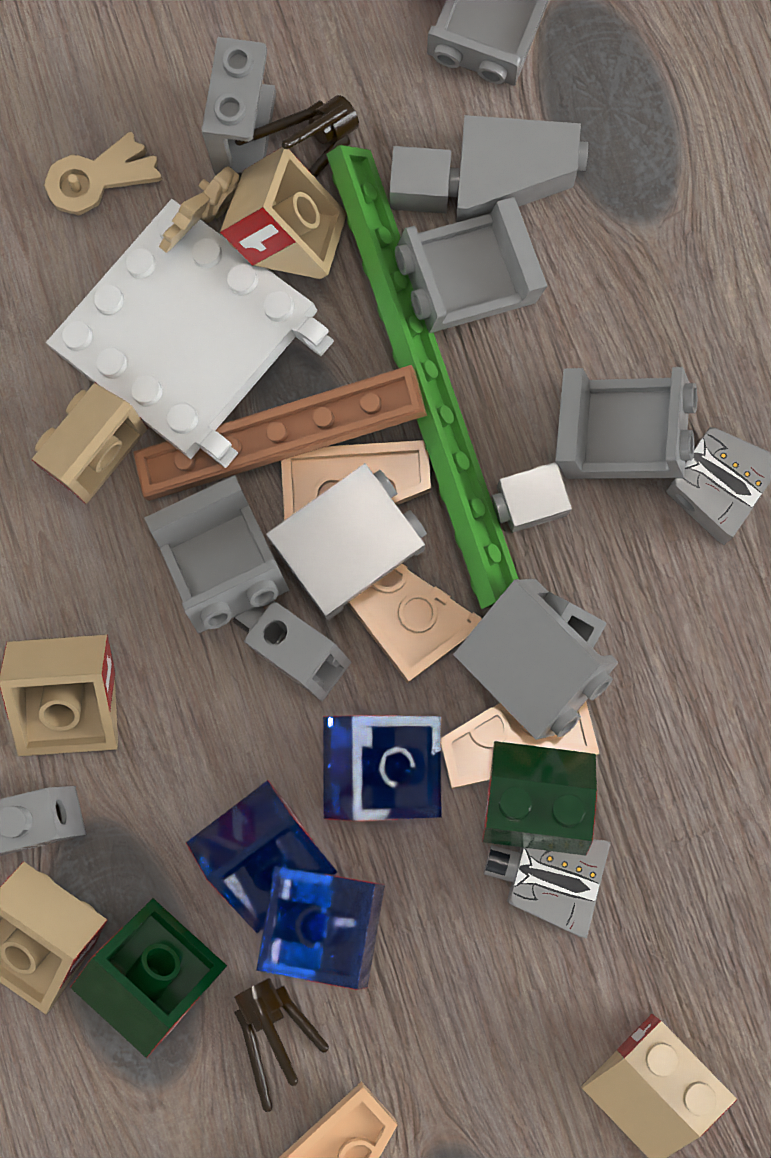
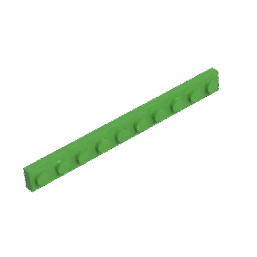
M339 145L326 154L333 172V182L339 190L347 213V223L354 234L363 260V270L369 278L378 304L377 311L379 317L384 322L393 348L394 361L399 368L412 365L415 369L427 416L418 418L417 422L439 483V493L446 504L455 530L456 543L462 551L470 574L472 590L478 598L481 609L490 608L513 580L518 579L434 332L429 334L424 319L419 320L416 317L411 302V292L414 291L408 274L403 275L398 268L395 247L398 246L401 237L371 150Z

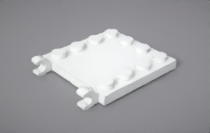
M171 199L46 343L54 352L92 382H96L101 387L132 405L145 424L189 459L201 448L226 468L237 456L238 452L231 447L232 444L215 430L295 337L320 356L325 353L334 341L327 335L329 330L319 321L312 318L317 312L313 302L267 268L252 266L238 250L229 244L226 238L203 221L199 220L168 253L159 248L164 238V232L174 224L172 219L178 213L181 206Z

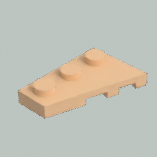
M424 440L327 446L281 460L284 521L364 463H366L373 474L381 470L386 475L397 492V495L391 498L396 505L431 492L429 454Z
M401 564L348 602L347 605L408 684L465 641L482 618L474 612H469L450 599L451 596L438 587L431 586L409 571L407 566Z
M587 702L577 711L581 716L577 724L562 737L554 735L536 740L499 703L440 738L451 789L490 781L494 741L599 755Z
M361 1081L279 1158H379L395 1131L397 1122Z

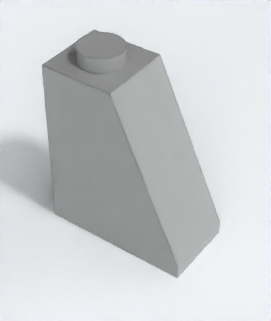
M464 115L456 223L490 214L497 201L515 197L519 207L573 188L577 171H586L588 158V142L580 141L581 123Z

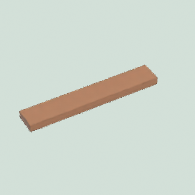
M412 365L221 424L215 431L226 438L232 444L231 447L238 452L237 456L226 468L201 448L189 459L168 441L134 451L133 454L143 497L151 501L427 416L415 369Z

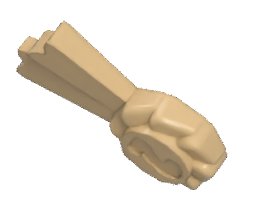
M128 132L94 161L79 155H69L56 161L48 171L44 186L51 202L59 211L79 216L99 206L104 189L159 182L162 178L160 172L156 169L158 165L157 157L149 156L139 159L146 154L145 146L135 142L134 134Z
M227 166L210 183L203 179L199 187L204 191L181 204L178 213L172 219L174 224L164 232V238L159 248L168 253L200 219L210 223L214 218L220 217L231 204L239 183V174Z

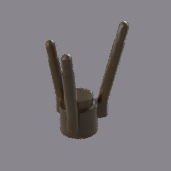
M336 95L326 103L319 100L305 110L254 129L251 141H256L309 120V125L283 140L282 147L287 150L312 135L321 144L329 142L330 146L309 169L316 178L329 163L327 153L339 145H350L348 134L359 127V119L351 103L345 97ZM235 140V144L238 146L249 143L247 141Z
M268 978L234 997L239 1006V1010L234 1013L243 1031L257 1091L265 1112L272 1110V1102L254 1028L256 1032L263 1029L279 1066L291 1086L297 1085L298 1078L273 1024L284 1018L280 1010L281 1007L322 1053H326L329 1049L326 1041L293 1003L285 986L283 985L275 989L271 979Z

